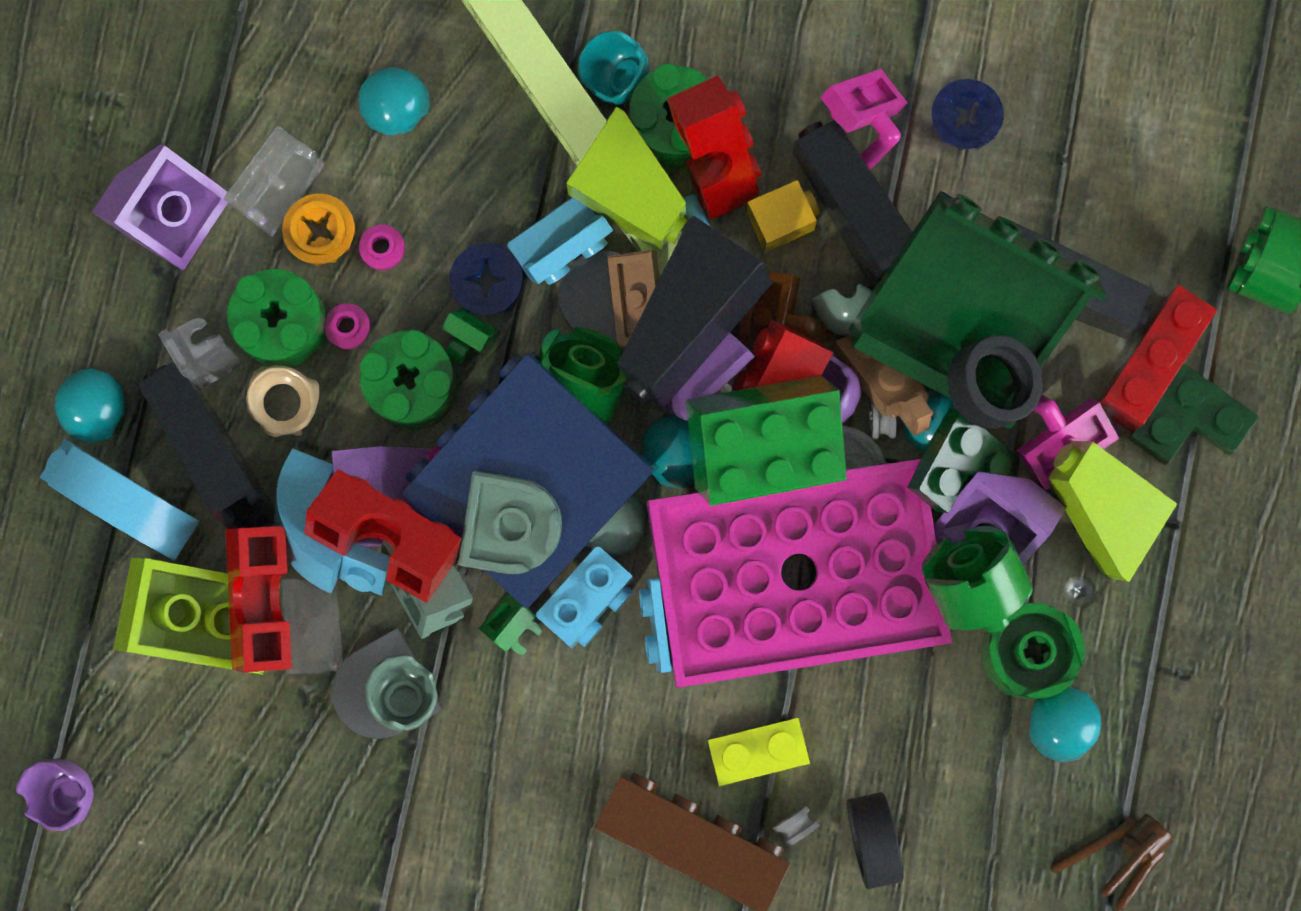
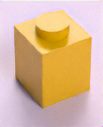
M796 180L747 203L746 215L764 253L814 232L817 222L815 217L820 215V211L811 191L803 192L799 181Z

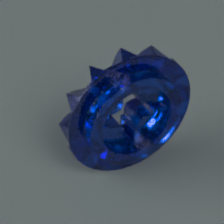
M960 79L946 85L937 94L931 108L932 128L936 129L943 143H949L957 147L959 151L974 148L979 150L994 140L1002 127L1004 118L1003 105L997 93L987 84L974 79ZM978 103L979 105L974 115V120L978 124L974 125L968 121L957 128V119L960 114L956 108L960 107L962 110H967Z
M491 243L477 244L464 250L456 258L450 272V286L455 299L468 312L481 314L486 317L490 314L505 312L518 299L523 283L521 267L514 255L504 247ZM485 262H489L488 266L493 277L506 280L492 284L488 297H485L480 284L467 281L482 277Z

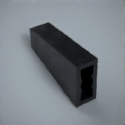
M835 120L824 126L821 121L815 122L798 134L799 139L795 142L793 154L873 290L912 234V231L840 125Z
M693 215L687 222L617 363L627 379L623 384L624 387L642 403L650 399L664 409L772 285L763 261Z
M1013 222L1021 229L1020 235L1033 242L1037 238L1044 239L1061 252L1060 257L1073 264L1077 259L1084 261L1099 272L1100 277L1098 279L1107 297L1104 301H1101L1092 296L1075 320L1124 339L1136 331V328L1143 330L1153 307V304L1146 302L1151 291L1150 287Z
M178 360L155 369L138 386L210 512L227 529L270 527L275 523V506L193 376Z

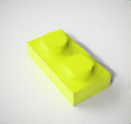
M799 718L707 740L719 786L810 764Z

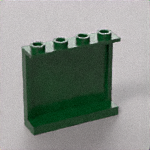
M940 190L850 325L849 332L853 348L951 399L948 392V372L953 358L964 347L992 335L1010 336L1025 344L1036 357L1041 368L1091 297L1094 296L1104 301L1107 294L1098 279L1100 277L1099 272L1086 262L1077 259L1073 264L1060 257L1061 252L1048 241L1037 238L1033 242L1020 235L1021 229L1010 220L1002 216H997L993 220L982 214L981 207L970 198L962 194H957L953 198ZM990 355L980 358L975 372L976 383L981 395L989 404L999 409L1010 406L1014 396V382L1009 370L1000 360ZM1015 422L1007 424L1004 427L1010 430L1015 424Z

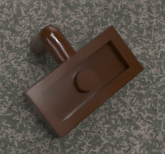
M767 271L772 285L742 318L737 340L753 354V345L758 334L763 329L768 328L772 319L823 342L831 340L834 333L826 330L819 319L793 313L800 278L790 274Z

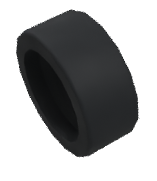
M992 335L964 347L953 358L948 372V392L954 407L967 421L981 428L997 429L1027 417L1038 405L1043 390L1042 372L1036 357L1024 343L1010 336ZM987 355L1000 360L1009 370L1014 382L1012 402L1010 406L1003 409L989 404L981 395L976 383L975 369L978 360Z
M883 792L848 799L846 806L859 870L866 889L903 882L902 857L886 796Z

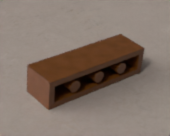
M635 772L632 773L630 779L620 776L595 829L755 911H768L791 864L782 858L784 848L763 837H759L756 844L740 837L739 834L743 827L719 815L716 816L714 823L697 815L700 805L676 793L672 801L654 793L658 784Z

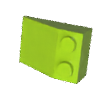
M131 558L113 650L232 670L227 573L147 558ZM260 671V672H249V673H255V674H261V675H263L264 671Z

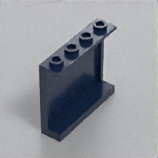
M535 352L526 354L524 358L516 354L502 368L498 375L504 380L492 393L484 389L467 408L472 413V416L461 428L454 423L439 438L436 444L441 450L430 462L426 458H422L405 477L410 484L401 493L430 521L441 522L447 525L455 535L461 537L459 546L461 549L472 472L474 470L528 479L545 488L556 501L562 519L561 537L553 554L537 568L521 574H505L484 570L525 609L544 592L658 468L645 454L640 456L537 361L539 356Z

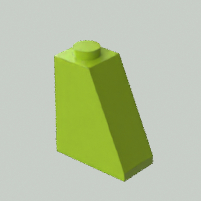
M616 106L567 181L568 195L662 252L668 241L674 245L677 243L688 222L684 218L686 215V202L627 114Z
M1072 440L1070 444L1065 445L1056 455L1053 463L1055 468L1048 480L1060 502L1067 507L1065 511L1100 573L1107 578L1130 582L1177 503L1096 443Z

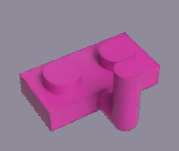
M882 69L831 85L820 97L830 110L832 118L847 133L870 124L878 132L879 136L860 154L870 170L900 140V131L889 117L897 115L908 103Z
M1041 394L1038 405L1033 411L1042 416L1048 428L1017 451L1035 483L1046 491L1051 487L1048 478L1055 468L1053 465L1054 459L1065 445L1070 444L1072 440L1091 441L1105 449L1118 440L1119 437L1100 402L1093 398L1088 399L1063 417L1056 402Z

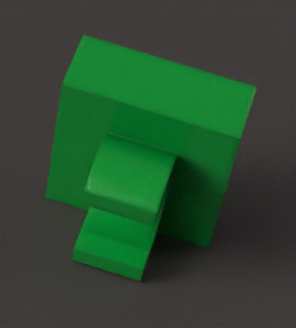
M463 308L449 313L441 328L454 336L446 353L448 357L460 364L463 360L467 361L470 358L474 349L482 352L491 348L501 332Z
M508 593L478 628L505 652L511 648L521 655H524L527 651L518 643V638L524 630L530 629L538 636L542 633L541 627L533 621L536 615L529 609H525Z

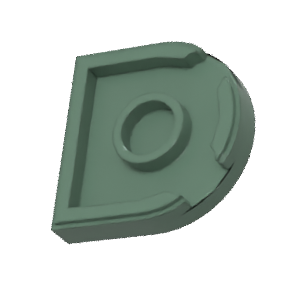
M474 470L472 472L458 565L505 574H521L543 564L555 551L562 533L561 513L552 495L541 485L528 479Z

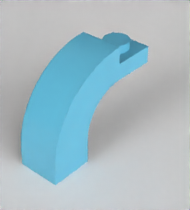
M65 438L59 448L48 458L46 468L40 476L41 479L48 483L47 485L68 499L174 561L200 522L179 507L114 470Z
M292 448L279 475L274 516L275 526L285 527L287 560L301 576L328 593H332L338 579L358 591H371L382 596L388 584L386 577L390 556L355 543L344 557L304 534L307 509L333 476V464Z

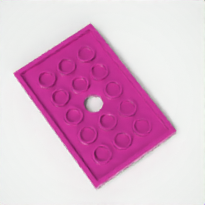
M922 459L846 470V481L710 506L699 493L648 500L647 508L657 573L660 580L675 687L680 688L952 643L950 629L946 626L922 573V563L925 557L937 545L931 506L907 488ZM798 553L811 558L816 567L815 580L810 584V587L800 591L789 588L781 576V568L784 561L789 556Z

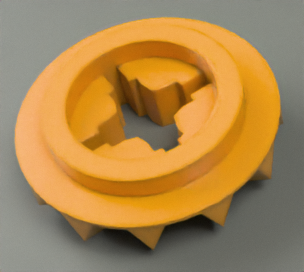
M322 193L310 194L297 200L288 209L282 225L283 239L289 251L299 261L315 266L329 262L336 263L339 257L345 252L350 251L353 237L356 234L353 215L348 207L338 198ZM328 219L329 222L326 228L334 239L318 237L315 241L311 242L313 233L304 221L307 220L311 224L314 222L320 225L324 220L327 221Z

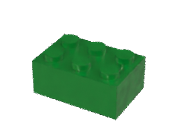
M821 375L686 399L695 489L710 506L847 480L840 392Z

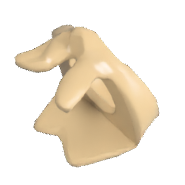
M262 366L254 371L248 385L246 395L248 414L270 436L277 437L289 434L301 436V430L308 426L315 414L319 400V383L315 379L308 378L288 366ZM278 384L292 386L298 392L301 399L298 413L287 421L272 419L264 408V397L267 391Z

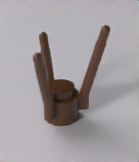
M1145 814L1137 822L1129 816L1117 828L1065 856V858L1052 864L1050 869L1053 873H1058L1125 836L1127 839L1122 843V846L1131 857L1101 890L1103 896H1109L1139 863L1142 864L1116 903L1117 910L1122 911L1132 897H1134L1153 867L1165 856L1163 851L1173 842V839L1167 830L1150 815Z

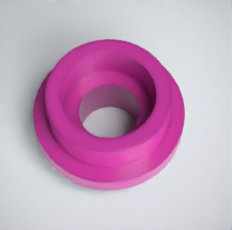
M376 225L369 228L362 235L359 243V252L369 267L376 270H389L398 265L405 253V243L401 234L395 228L388 225ZM387 240L390 243L389 249L385 253H376L374 245L377 241Z
M341 304L334 307L327 314L324 331L334 346L341 349H354L362 345L368 338L370 320L365 311L359 306ZM343 319H353L355 325L352 331L348 333L339 331V324Z

